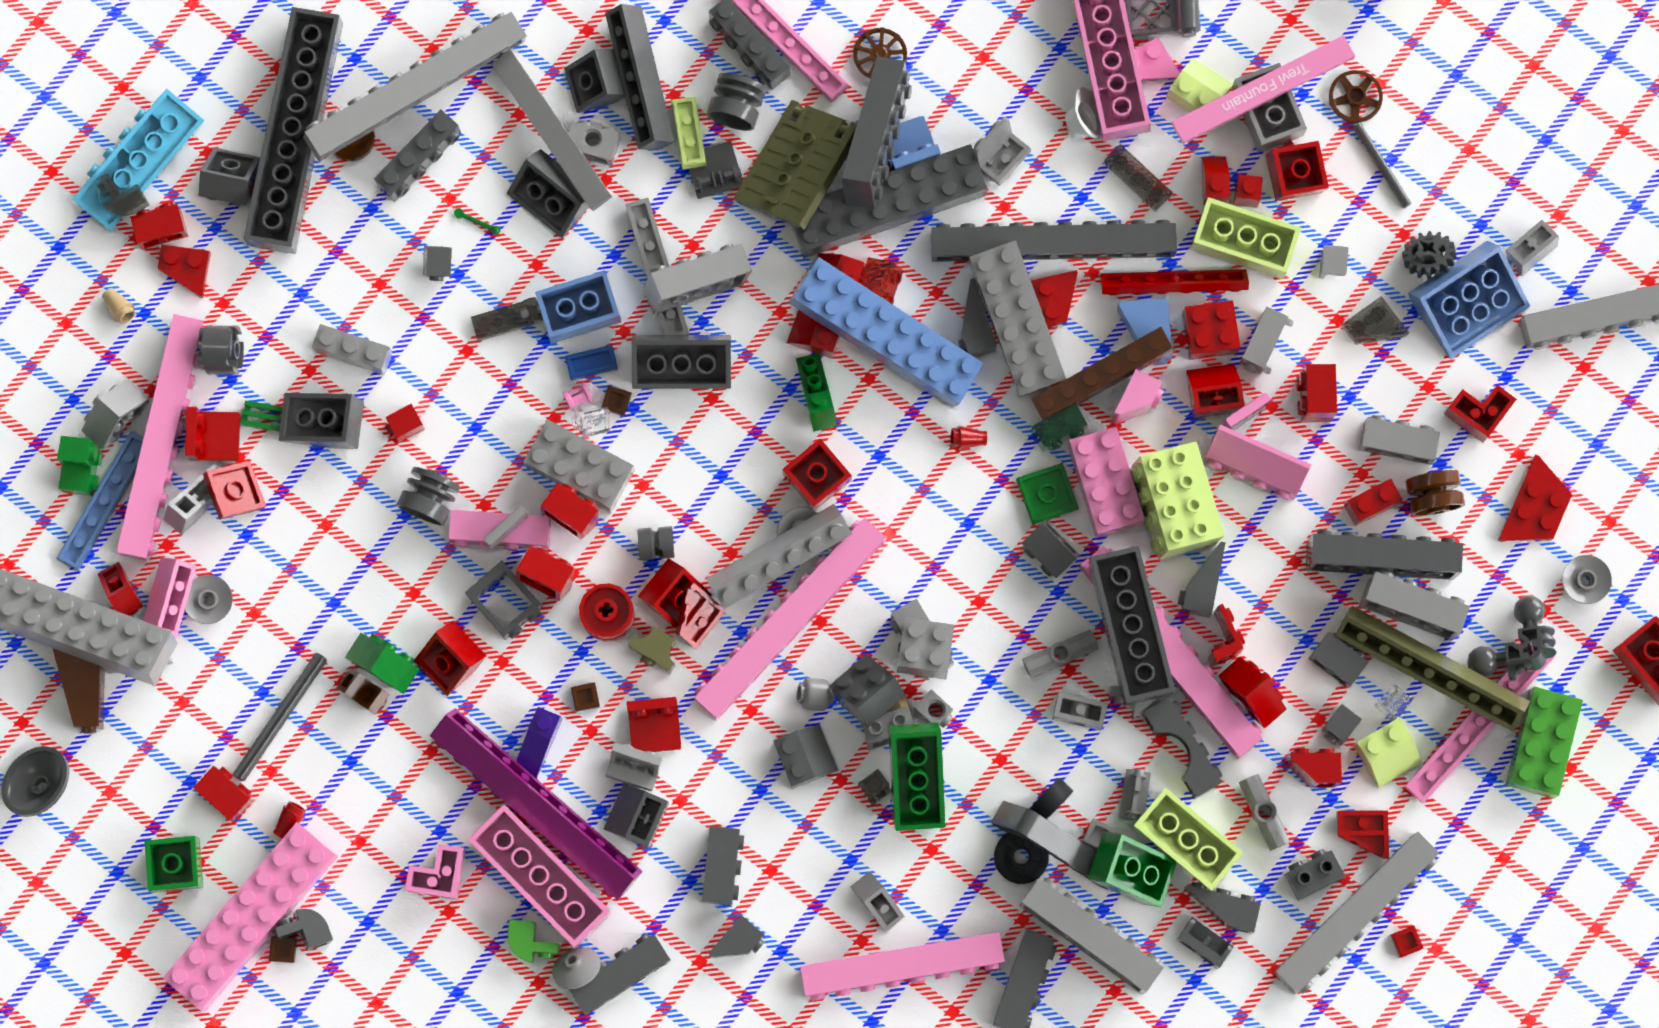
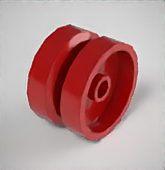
M606 583L590 588L583 595L579 605V617L586 632L594 639L612 642L625 637L632 629L635 620V610L626 591L620 586ZM605 610L612 611V613H608V617L603 615Z

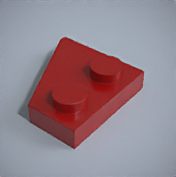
M1388 810L1336 811L1337 837L1382 859H1389Z

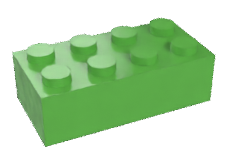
M1534 686L1528 691L1527 700L1530 703L1521 719L1505 786L1554 799L1560 795L1583 700Z

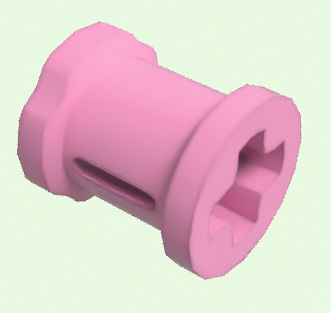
M585 382L581 383V386L574 390L562 392L571 412L584 403L594 402Z

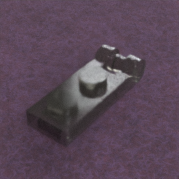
M531 297L522 302L472 316L471 321L478 342L543 322L542 315L538 313L536 307L538 306L537 298ZM527 310L529 316L522 319L520 312Z

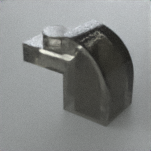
M104 173L97 178L99 183L96 186L103 197L108 196L109 200L101 205L109 213L116 216H130L150 206L138 184L120 193L108 173Z

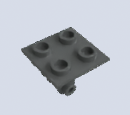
M731 141L704 148L706 166L689 169L697 199L740 188L743 183L741 170L738 166Z

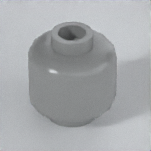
M817 678L804 679L802 684H798L796 693L797 703H800L803 709L813 711H825L829 703H833L835 696L829 687V682L825 679Z

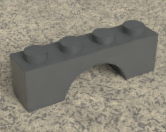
M1167 697L1144 711L1142 716L1154 736H1172L1178 739L1186 748L1188 767L1181 779L1195 800L1221 784L1220 778L1223 775L1216 764L1212 765L1208 760L1209 752L1202 742L1198 744L1193 736L1196 734V731L1189 721L1185 722L1180 715L1183 711L1179 703Z

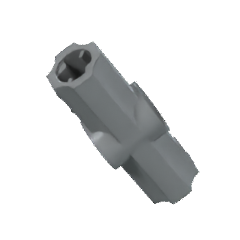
M1089 629L1022 659L1027 674L1032 679L1057 667L1065 666L1068 662L1098 650L1099 647L1094 634ZM1057 648L1064 649L1067 652V658L1058 660L1054 656V650Z
M1259 773L1238 782L1251 809L1252 818L1257 823L1269 851L1290 843L1278 817L1276 806L1272 803ZM1260 806L1269 808L1270 817L1268 819H1263L1259 816L1258 808Z

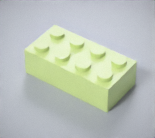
M1208 197L1191 250L1283 280L1288 271L1301 227Z

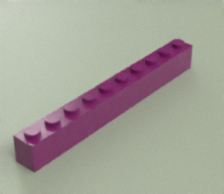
M456 708L445 714L430 734V737L439 748L446 750L453 756L456 763L467 768L477 781L483 782L491 789V793L495 797L507 803L512 812L523 817L533 830L539 831L546 837L550 845L562 851L571 863L578 865L585 872V875L602 886L605 893L618 900L642 874L643 871Z

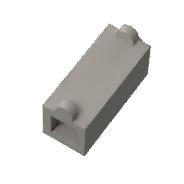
M1266 306L1240 361V364L1244 365L1243 368L1255 374L1257 372L1271 373L1272 369L1266 366L1284 326H1293L1294 321L1289 319V316Z

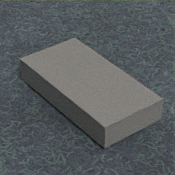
M519 506L484 537L486 544L491 549L496 547L529 517L524 508Z

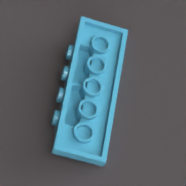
M167 88L147 110L142 108L134 117V120L137 121L131 129L127 126L120 133L118 138L121 141L116 147L111 145L102 156L105 160L100 166L96 163L87 172L90 178L72 198V201L108 231H111L205 121Z

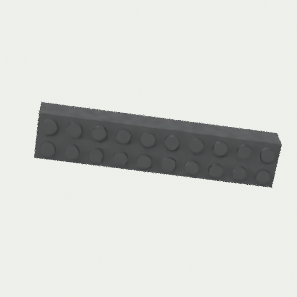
M292 7L243 237L247 246L296 254L316 158L303 137L309 124L317 120L320 123L324 119L343 28L342 19L338 14Z

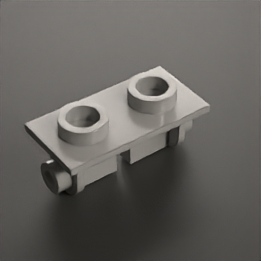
M1126 769L1119 818L1138 821L1146 810L1151 777L1150 772H1144L1145 770Z

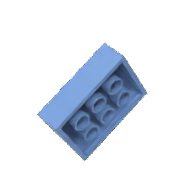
M1490 241L1484 242L1455 261L1454 266H1448V273L1441 271L1440 277L1434 275L1408 292L1419 316L1450 359L1531 307L1500 245Z

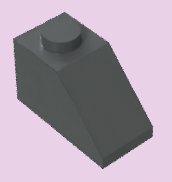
M740 915L710 951L709 955L712 958L749 955L752 951L756 954L765 943L762 940L765 935L745 917Z

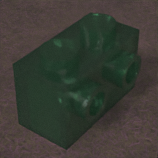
M1075 403L1032 426L1031 432L1041 451L1045 452L1049 449L1051 452L1060 448L1063 445L1062 442L1067 439H1074L1084 435L1088 424Z

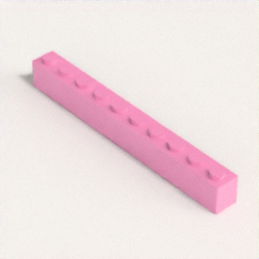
M173 314L116 551L120 556L147 561L148 556H153L156 541H152L154 531L159 532L162 518L158 517L160 508H165L167 494L164 493L166 484L171 483L173 470L169 468L171 460L176 461L179 446H175L177 436H182L184 422H181L182 413L187 412V406L189 407L190 399L186 398L188 389L193 390L196 375H192L194 365L198 366L199 330L203 328V320Z
M865 517L861 521L856 520L849 527L852 535L831 546L833 551L827 557L824 555L820 557L814 564L816 569L810 575L807 573L803 575L797 582L799 587L793 593L790 591L786 593L780 600L782 605L776 611L773 609L769 611L763 618L765 623L759 629L756 627L752 629L746 636L748 641L742 647L738 645L729 654L731 659L725 665L721 663L712 672L714 677L708 684L704 681L695 690L697 694L694 697L695 701L716 721L886 542V536Z
M1103 546L1090 557L1113 552L1111 548L1107 550ZM1088 558L1081 563L1079 568L1093 584ZM1159 606L1154 607L1174 684L1238 760L1263 739L1260 735L1262 730L1254 721L1251 723L1244 716L1246 711L1238 702L1234 704L1229 698L1230 692L1226 686L1215 681L1212 677L1214 676L1212 669L1206 663L1203 665L1196 658L1198 656L1197 651L1190 644L1186 646L1181 640L1183 635L1175 625L1170 626L1165 620L1167 616Z

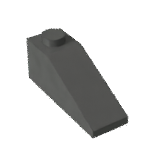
M972 278L969 283L961 339L958 340L959 348L976 358L996 352L997 345L976 280Z
M1221 541L1187 584L1185 590H1180L1177 605H1181L1180 612L1206 618L1211 617L1226 542Z

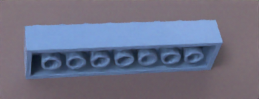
M819 257L811 263L788 301L796 309L951 408L960 405L984 364Z

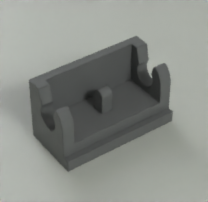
M1191 917L1176 939L1216 969L1222 966L1233 949V945L1194 917Z

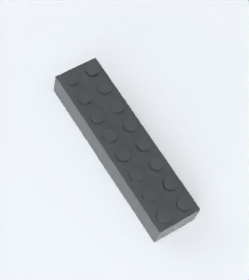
M969 144L890 171L887 180L882 182L883 195L881 200H877L875 209L846 205L843 188L826 193L805 230L792 226L803 259L985 197L988 188L978 161L974 157L972 145Z

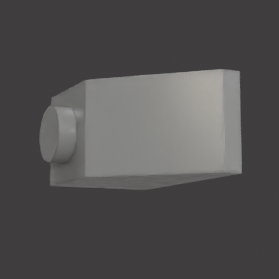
M870 871L850 886L861 903L885 932L905 917L884 886Z

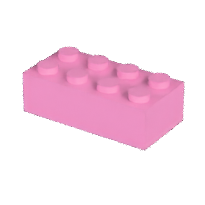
M1117 427L1070 439L1067 446L1095 539L1142 526L1145 522L1144 514Z

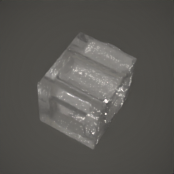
M1394 683L1378 699L1374 706L1389 720L1394 721L1413 699Z

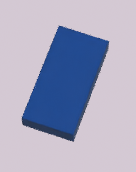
M613 345L565 356L571 381L618 370Z

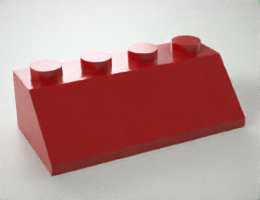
M818 253L817 258L823 259L860 283L865 262L842 254ZM798 310L786 344L833 359L840 336Z

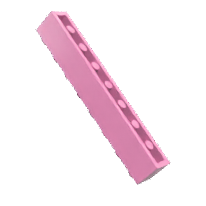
M1000 932L803 965L800 966L805 997H810L811 1001L826 999L825 994L835 992L836 997L851 994L850 989L860 988L861 992L876 990L875 985L885 984L886 988L901 986L900 981L910 979L911 984L925 982L926 976L935 975L936 980L949 978L950 972L960 971V975L975 973V968L984 966L985 971L1000 969V964L1004 963L1005 959Z

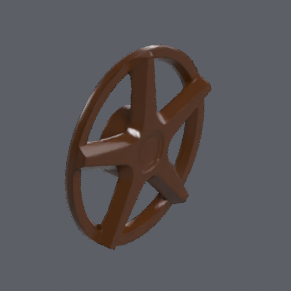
M1360 70L1346 71L1332 82L1328 95L1329 105L1338 117L1353 124L1365 122L1373 118L1380 110L1383 102L1382 88L1379 82L1369 73ZM1359 74L1366 76V78L1359 86H1353L1346 76ZM1340 80L1346 94L1333 99L1334 88ZM1372 82L1378 90V101L1366 96V90ZM1350 104L1351 117L1341 113L1336 106ZM1361 105L1375 107L1372 113L1359 118Z

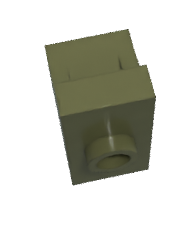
M655 626L646 637L636 638L633 636L627 644L631 650L642 656L640 659L642 662L652 668L654 665H657L671 674L676 666L670 658L671 650L676 644L675 639Z

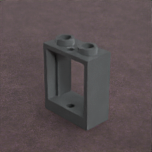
M501 560L471 586L465 594L501 636L507 640L509 637L513 639L523 630L521 626L528 620L530 623L536 620L542 614L540 610L543 606L522 582L515 579L516 575ZM507 575L532 604L504 628L482 604L479 598Z

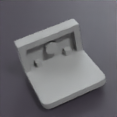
M1003 117L991 126L990 132L985 138H980L976 142L973 153L978 161L981 172L1000 186L1031 153V147L1012 134L1009 119Z

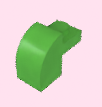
M509 920L508 942L511 950L517 957L526 962L533 963L534 953H538V958L553 959V954H559V943L535 942V921Z

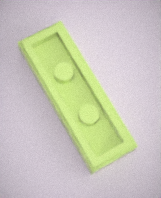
M696 96L672 100L682 169L706 166Z

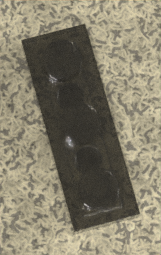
M1121 144L1104 160L1103 164L1155 212L1173 196V192Z

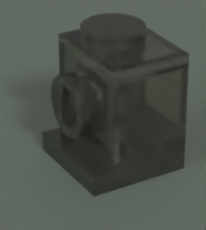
M879 769L858 782L859 789L872 806L891 793L890 784Z

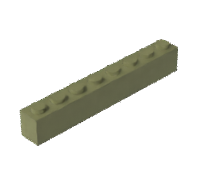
M1351 606L1335 634L1338 638L1514 732L1530 703L1529 700L1354 606Z

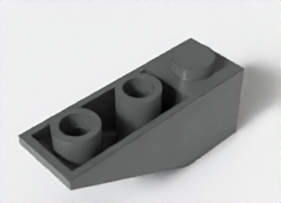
M1192 882L1191 885L1185 886L1184 890L1226 928L1249 934L1255 932L1261 903L1255 902L1256 897L1241 894L1240 898L1231 896V891L1216 888V892H1211L1202 883Z

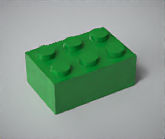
M1103 832L1088 880L1143 905L1162 908L1177 863L1168 855L1123 834Z

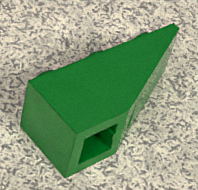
M816 353L796 358L813 432L836 427L834 406L820 354Z

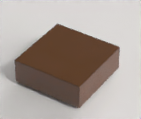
M608 385L601 410L625 417L632 392Z
M595 682L571 687L575 712L600 708Z
M271 936L269 961L295 963L297 938L286 937L276 941L275 937Z

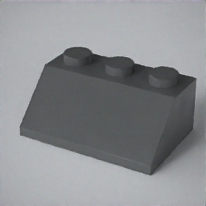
M539 149L525 159L506 193L561 238L565 237L589 208L561 165L542 149Z

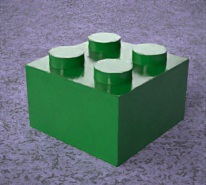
M185 836L144 841L147 888L149 892L159 893L203 888L199 837Z

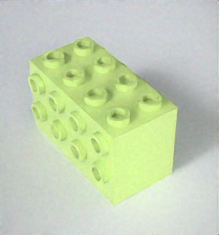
M1197 441L1141 455L1133 463L1130 472L1134 484L1136 483L1139 493L1137 495L1140 505L1143 507L1146 515L1144 516V525L1146 530L1151 532L1153 539L1150 541L1153 553L1157 554L1159 560L1215 546L1225 536Z

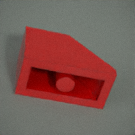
M1226 156L1201 157L1203 205H1205L1208 197L1228 203L1230 199V175Z
M120 562L97 574L107 599L117 612L130 616L143 607L137 591Z

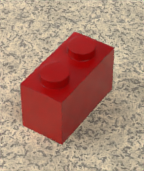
M164 203L158 209L151 211L143 209L137 211L136 215L130 216L136 242L141 250L189 237L182 210L177 203Z
M1392 478L1347 500L1343 506L1356 527L1399 505L1403 499Z
M213 765L193 788L230 822L234 823L254 802L249 797L252 792L242 783L237 786L231 780L233 775L222 766L218 769Z

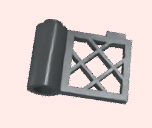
M1126 0L1127 17L1134 41L1148 40V35L1179 33L1182 34V37L1190 38L1195 37L1196 33L1201 31L1199 0H1169L1163 7L1155 0H1146L1139 9L1131 3V0ZM1150 2L1160 9L1152 20L1142 12ZM1164 13L1171 18V27H1160L1155 21ZM1139 15L1149 22L1144 29L1133 30V21Z

